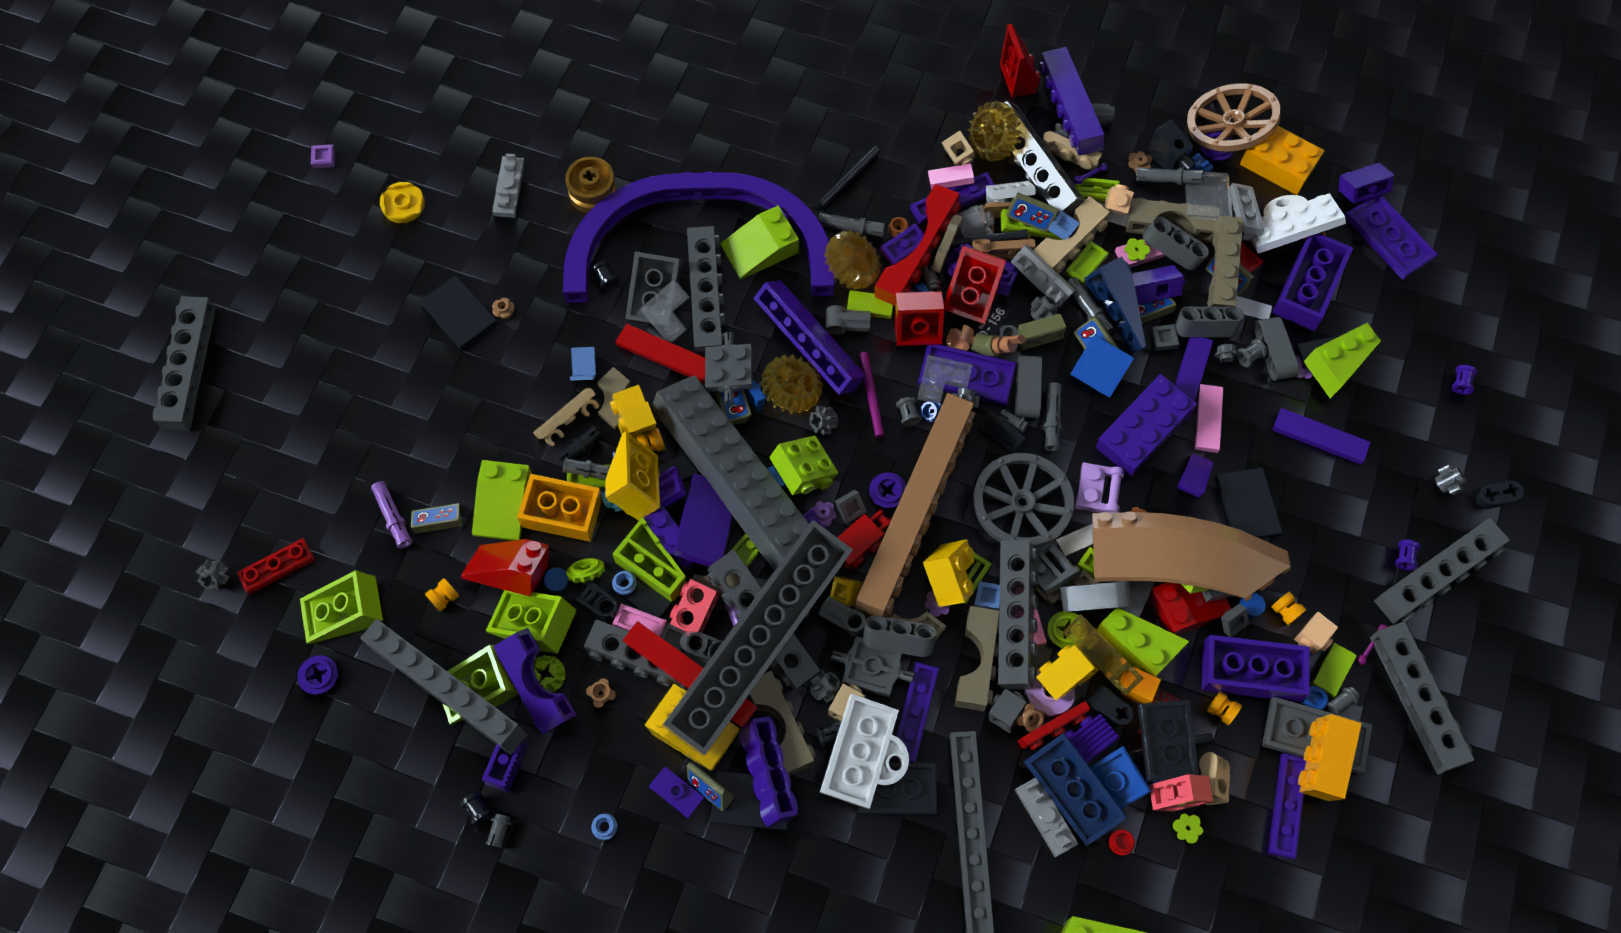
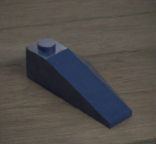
M1120 257L1098 268L1086 276L1084 280L1097 304L1102 302L1107 309L1105 315L1108 319H1112L1118 324V333L1134 353L1146 347L1131 268L1123 257Z

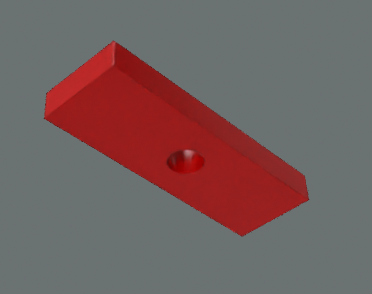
M302 538L238 571L237 574L246 593L251 594L315 561V558L306 540Z
M1084 701L1018 740V743L1022 749L1030 746L1031 750L1045 743L1042 738L1049 734L1054 738L1066 731L1064 726L1072 722L1075 726L1086 719L1085 713L1089 711L1090 707Z

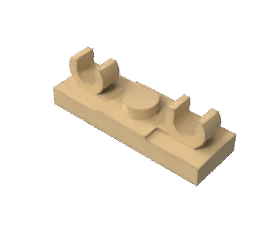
M591 388L584 389L533 433L538 439L545 437L548 445H555L551 440L553 433H556L559 438L564 437L563 432L556 429L559 425L563 423L567 425L576 418L574 414L579 408L584 416H589L590 414L586 410L588 404H591L594 409L599 407L598 403L591 399L596 394Z

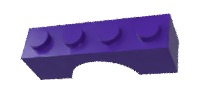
M529 628L516 632L493 646L499 661L505 667L510 681L515 685L521 696L522 703L527 707L533 718L534 725L541 734L576 716L565 693L549 692L538 682L534 672V661L540 648Z

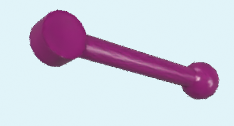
M1380 625L1378 630L1387 628V626ZM1373 641L1369 644L1363 655L1358 656L1357 662L1359 664H1366L1367 656L1375 646Z

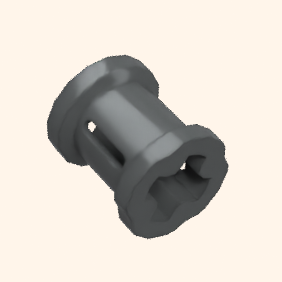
M1254 339L1251 345L1244 349H1238L1236 357L1242 366L1249 367L1256 359L1264 358L1267 354V349L1261 340Z
M906 397L896 403L897 408L901 411L903 418L901 423L904 427L914 426L922 421L921 415H918L917 400L915 397Z

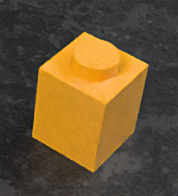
M1133 667L1129 673L1124 672L1119 682V686L1122 687L1119 695L1139 704L1151 703L1161 679Z

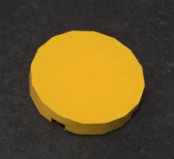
M398 182L390 185L387 191L382 193L380 206L383 214L389 220L396 223H407L421 215L425 206V199L421 190L413 186L412 183Z

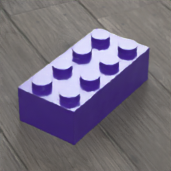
M1320 233L1308 236L1299 251L1272 313L1315 331L1323 319L1353 247Z
M1160 374L1098 439L1096 448L1132 477L1192 414L1197 403Z
M1209 635L1203 642L1201 690L1211 692L1222 691L1228 694L1269 699L1277 697L1294 702H1302L1309 696V646Z

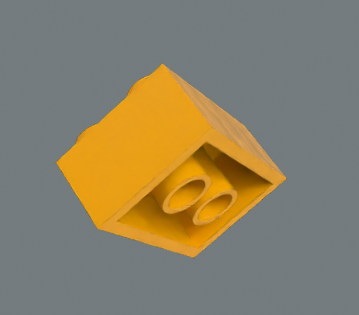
M1278 126L1274 133L1266 140L1247 148L1240 165L1298 195L1316 167L1324 150Z
M530 474L517 519L522 528L591 542L603 500L600 488Z
M1333 714L1317 718L1316 721L1312 722L1309 730V735L1312 736L1311 743L1304 752L1306 765L1298 778V785L1301 786L1300 793L1326 801L1345 799L1362 723Z

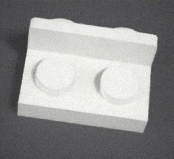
M1029 181L986 186L987 203L1011 202L1017 192L1030 197V195H1035V185Z

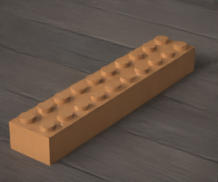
M949 393L945 397L856 599L855 610L862 612L865 619L870 616L890 618L895 602L894 597L898 598L901 593L904 578L910 572L912 560L919 551L920 542L928 530L931 516L935 514L940 495H943L949 474H952L957 456L960 455L963 449L966 435H969L975 413L972 412L974 403Z

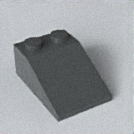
M635 252L625 319L670 326L681 280L683 259Z

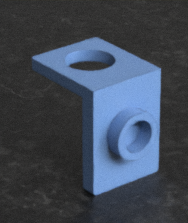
M595 347L571 348L573 375L570 377V380L595 379Z

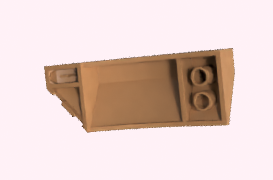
M1092 513L1095 582L1155 581L1178 583L1225 592L1245 598L1246 602L1252 598V594L1258 589L1262 591L1272 584L1276 576L1290 571L1288 551L1240 529L1193 517L1162 513Z

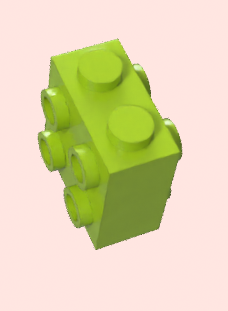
M816 436L780 443L769 457L792 495L808 494L816 489H827L833 484V479L838 474V471Z

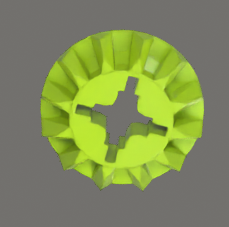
M594 558L579 560L567 569V578L574 583L593 581L594 578L600 577L605 571L604 562Z
M1062 611L1055 614L1047 625V635L1052 640V644H1056L1061 649L1067 645H1070V647L1074 645L1080 646L1086 637L1087 629L1085 622L1079 615L1070 611ZM1069 622V630L1073 634H1069L1064 639V633L1060 628H1064Z
M543 655L542 657L535 658L534 672L538 682L549 692L557 691L565 680V668L562 662L555 656ZM549 667V673L552 677H545L541 681V675L538 671H545Z

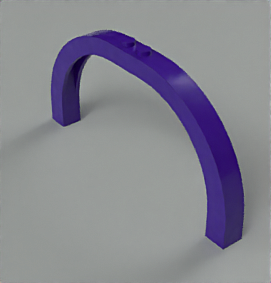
M711 171L705 173L684 172L657 175L632 182L609 194L597 203L580 222L572 236L565 257L563 294L566 303L588 302L590 266L595 251L603 237L616 223L632 212L645 206L665 201L731 199L749 202L767 210L779 205L806 250L811 273V296H834L832 252L828 238L816 216L799 198L775 183L745 174L714 173Z

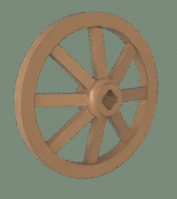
M1231 84L1221 86L1205 93L1192 105L1187 117L1188 130L1191 137L1198 144L1211 150L1228 152L1247 149L1263 142L1277 129L1281 118L1280 104L1273 93L1257 85ZM1244 94L1238 109L1231 110L1225 96ZM1251 96L1265 101L1244 114ZM1218 99L1225 114L1221 116L1203 108ZM1267 109H1272L1270 120H1251ZM1200 115L1219 124L1197 127L1196 119ZM1244 128H1262L1251 136L1244 130ZM1224 130L1217 139L1203 134ZM1238 134L1242 138L1238 140L1226 141V139L1230 135Z

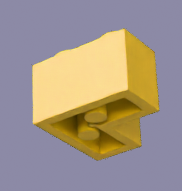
M639 385L612 394L613 401L610 402V406L614 415L618 414L620 417L618 419V426L621 435L627 432L636 439V435L648 434L651 430L655 429V419L648 401L645 402Z
M967 539L941 544L923 562L939 607L965 603L974 593L972 581L966 573V570L974 563V552L969 546Z
M1067 645L1058 653L1059 658L1055 662L1051 663L1048 661L1038 670L1040 674L1037 676V679L1056 701H1060L1076 686H1081L1099 671L1083 650L1076 645L1071 647Z

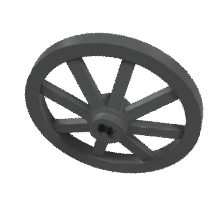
M1015 453L996 459L983 470L975 486L973 503L978 521L994 539L999 542L1030 540L1036 548L1055 540L1065 530L1073 513L1074 494L1069 480L1054 463L1038 455ZM1013 464L1029 465L1023 489H1018L1007 466ZM1036 467H1039L1048 472L1055 480L1032 494L1030 488ZM1000 470L1013 496L985 484L995 472ZM1059 487L1063 492L1064 507L1035 503V501ZM983 493L1010 505L986 514L983 506ZM1023 501L1026 506H1021L1019 503ZM1033 511L1061 515L1062 518L1053 529L1047 531ZM1013 512L1016 514L1011 534L1003 532L992 523L993 520ZM1023 516L1028 518L1040 536L1030 538L1017 537Z

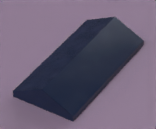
M1065 733L1049 742L1024 761L1086 846L1127 819V815Z

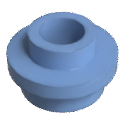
M621 571L614 576L612 586L618 594L628 595L635 590L637 580L633 573ZM623 581H629V584L626 587H622L621 583Z
M609 814L598 815L592 822V833L600 840L612 838L617 832L615 818ZM603 823L609 824V829L606 832L600 830V826Z

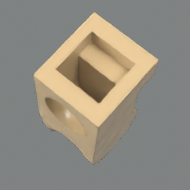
M1213 752L1205 753L1200 759L1199 768L1201 775L1209 776L1213 802L1206 805L1228 803L1230 765L1227 760Z

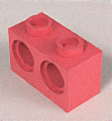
M690 579L689 583L685 582L680 592L682 596L681 601L671 611L670 618L672 620L670 624L686 632L703 633L721 591L694 579ZM697 589H701L704 593V598L699 603L694 600L693 596ZM687 611L692 612L694 620L690 625H687L683 619Z
M1188 774L1149 784L1152 790L1150 794L1153 810L1173 812L1213 802L1209 776Z

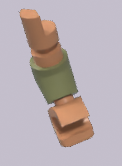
M965 324L962 331L957 328H951L946 340L948 347L967 351L972 346L971 350L989 357H997L1002 353L1015 352L1017 343L1026 342V338L1023 335L1000 337L998 335L976 333L975 336L974 330Z

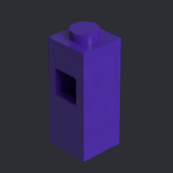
M1175 265L1132 274L1138 304L1182 295V286L1185 284L1184 275L1178 271Z

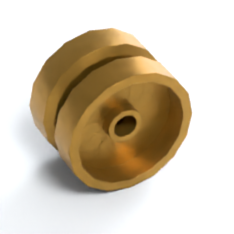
M597 157L578 159L570 165L566 172L565 181L572 205L586 214L606 196L617 190L612 168L603 159Z

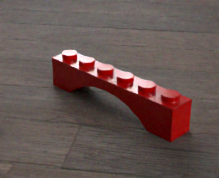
M938 184L934 185L926 199L928 224L922 241L905 259L884 269L875 284V298L895 306L896 293L911 292L910 288L913 283L917 284L921 277L923 266L929 264L933 249L939 247L942 239L941 236L943 232L947 231L951 218L960 211L961 203H959L958 192Z

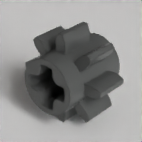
M1037 296L1031 303V315L1035 320L1057 314L1058 304L1050 296H1042L1041 299Z
M958 388V394H952L974 403L973 407H979L980 397L975 396L976 390Z
M817 406V412L810 413V425L815 429V433H822V435L831 434V429L837 428L838 416L833 411V407Z
M1447 465L1438 469L1440 475L1435 477V480L1443 493L1449 491L1450 494L1455 495L1464 490L1462 484L1467 481L1459 467L1453 469L1452 466Z
M208 559L196 571L200 575L197 582H200L206 589L215 588L219 590L230 578L228 575H225L228 567L219 560L211 562Z
M820 670L809 680L811 682L809 686L810 693L817 700L824 698L827 703L834 699L835 695L839 692V679L832 672L825 674L824 670Z

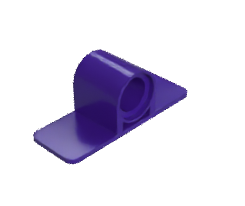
M1191 454L1177 489L1200 498L1205 492L1213 462L1199 455Z

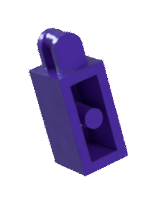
M664 506L644 517L649 528L657 536L662 546L675 563L678 564L680 569L683 571L691 570L693 568V561L673 555L679 527Z

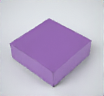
M334 145L311 146L312 168L335 167Z

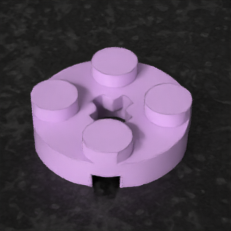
M1038 679L1036 682H1033V689H1025L1024 691L1028 704H1033L1036 710H1042L1046 718L1064 714L1072 706L1075 699L1074 689L1060 701H1056L1052 696H1046V690Z

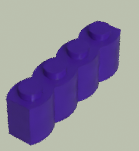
M769 716L754 718L740 729V741L747 752V767L754 777L753 788L756 797L760 801L761 818L767 827L784 824L795 817L798 811L796 799L790 791V777L783 766V752L776 741V727Z

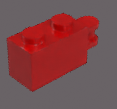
M882 509L870 519L864 514L837 537L853 549L842 564L848 572L853 568L858 569L866 561L865 557L871 552L873 554L878 552L884 538V532L888 529L892 520L884 515L885 512ZM878 522L881 526L878 528L874 523Z

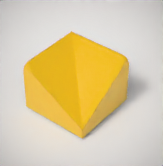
M834 576L830 597L846 606H856V599L863 586V582L845 576Z

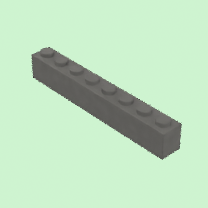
M378 619L360 637L374 652L511 755L527 736L517 723Z

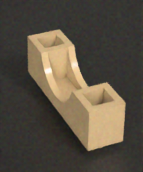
M1089 196L1075 210L1073 219L1079 222L1076 233L1064 240L1046 238L1034 251L1059 274L1069 259L1073 260L1076 258L1083 245L1087 246L1094 239V235L1098 231L1102 232L1109 223L1107 219L1110 212Z

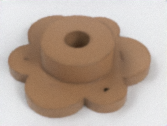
M1139 151L1137 154L1131 153L1128 157V166L1134 168L1135 172L1138 167L1150 168L1152 157L1145 155L1142 151Z

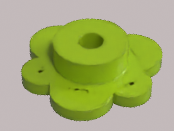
M1131 238L1128 240L1124 251L1128 253L1127 257L1129 260L1136 261L1138 259L1143 261L1146 255L1150 253V248L1145 245L1144 240L1140 239L1137 241Z
M1182 814L1180 819L1175 820L1173 823V829L1178 832L1177 837L1179 840L1185 839L1188 843L1193 844L1198 840V836L1203 833L1202 827L1199 826L1200 819L1196 815L1189 817L1187 814Z

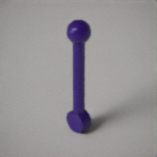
M1101 163L1098 168L1082 176H1075L1074 183L1082 184L1084 179L1100 171H1106L1108 165Z

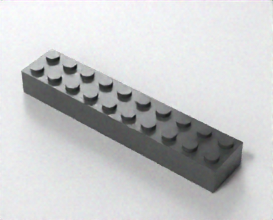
M695 375L657 391L651 408L702 476L706 477L732 516L775 571L809 523Z
M812 520L661 726L701 756L706 755L853 549Z

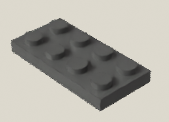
M1272 697L1262 746L1304 758L1305 749L1307 746H1310L1312 736L1309 735L1312 722L1316 721L1317 718L1333 713ZM1357 721L1362 724L1351 772L1362 775L1365 773L1372 724Z

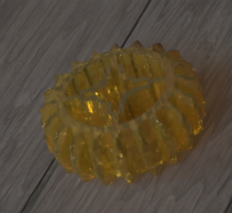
M998 101L988 102L984 106L978 107V112L973 113L974 120H969L971 128L967 129L970 132V136L967 139L972 141L970 147L974 149V153L980 155V158L988 159L989 161L1004 160V157L1011 156L1010 151L1016 150L1015 143L1020 142L1018 135L1022 134L1018 129L1022 123L1017 121L1020 116L1015 113L1013 107Z
M851 230L840 232L832 237L825 247L826 252L824 254L827 258L825 264L830 266L828 271L833 272L834 278H838L840 284L845 283L847 288L853 287L855 290L866 288L875 281L881 272L880 267L882 264L879 262L881 257L876 254L877 249L871 246L872 242H868L866 236L860 237L859 232L853 233Z
M784 354L767 364L766 370L762 373L761 386L764 387L763 394L768 395L767 401L774 402V408L780 406L782 412L788 409L790 414H793L795 411L801 414L804 410L808 411L817 404L818 399L822 395L823 382L820 381L821 375L816 374V367H810V361L805 363L802 361V357L795 359L792 354L788 358Z

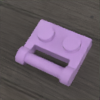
M1083 462L1075 509L1097 513H1119L1118 498L1121 478L1124 477V469ZM1105 477L1111 478L1108 504L1101 503Z

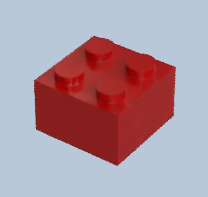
M942 291L896 293L895 335L897 346L942 344L944 322Z

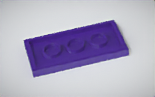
M1381 194L1375 198H1368L1345 214V219L1402 280L1438 256L1434 249Z
M939 344L927 345L918 385L958 394V388L976 390L975 396L980 397V400L1007 406L1017 363Z
M696 473L691 477L673 555L709 567L724 555L732 514L706 477Z

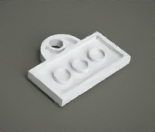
M1330 194L1321 195L1309 201L1298 195L1281 196L1270 201L1265 206L1264 216L1261 217L1265 230L1262 235L1253 234L1250 241L1259 254L1346 224V220Z
M854 694L849 695L820 793L870 809L877 785L893 784L904 776L909 765L908 751L904 743L898 737L892 735L899 710ZM892 756L900 759L901 765L897 771L892 770L889 766V760Z

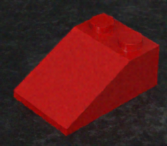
M1007 24L1000 66L1011 97L1015 98L1034 94L1037 92L1041 78L1039 72L1035 71L1033 55L1029 54L1027 46L1014 26Z
M963 245L944 301V310L985 324L992 310L1007 260Z
M528 539L480 545L461 574V578L531 597L548 567L549 545Z
M1170 582L1152 588L1147 599L1161 628L1177 636L1220 620L1228 610L1232 609L1227 599L1206 602L1202 592L1190 594L1181 584Z

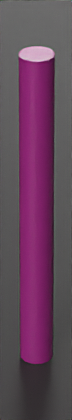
M862 352L859 354L862 371L866 375L864 382L875 437L882 438L885 435L868 352Z

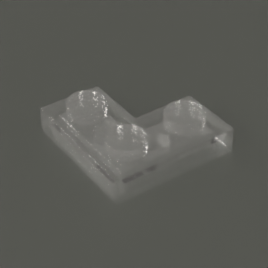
M673 280L641 307L640 310L662 337L672 343L687 330L673 311L690 297L677 281Z
M927 355L917 399L940 403L944 384L967 389L972 364Z

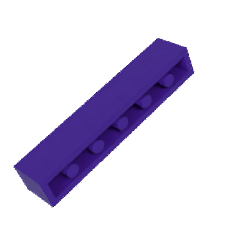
M1067 47L1042 52V62H1039V70L1041 75H1045L1046 88L1051 90L1052 102L1057 104L1058 116L1063 118L1064 131L1069 133L1071 148H1075L1078 156L1104 150V132Z
M782 281L765 282L753 299L839 395L854 392L866 377L863 371Z

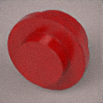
M1118 829L1110 835L1109 846L1115 854L1125 856L1133 851L1135 839L1129 831Z

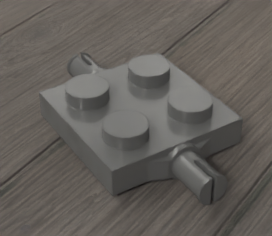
M728 332L724 334L725 345L705 347V389L707 392H723L724 404L729 405L730 402V405H733L734 392L742 389H753L751 344L735 345L734 334L729 332L728 335Z
M855 637L853 647L848 654L833 650L831 660L845 664L842 684L847 686L852 684L861 690L890 698L893 685L897 679L911 683L913 681L915 672L902 670L900 667L901 653L868 648L864 645L862 637Z

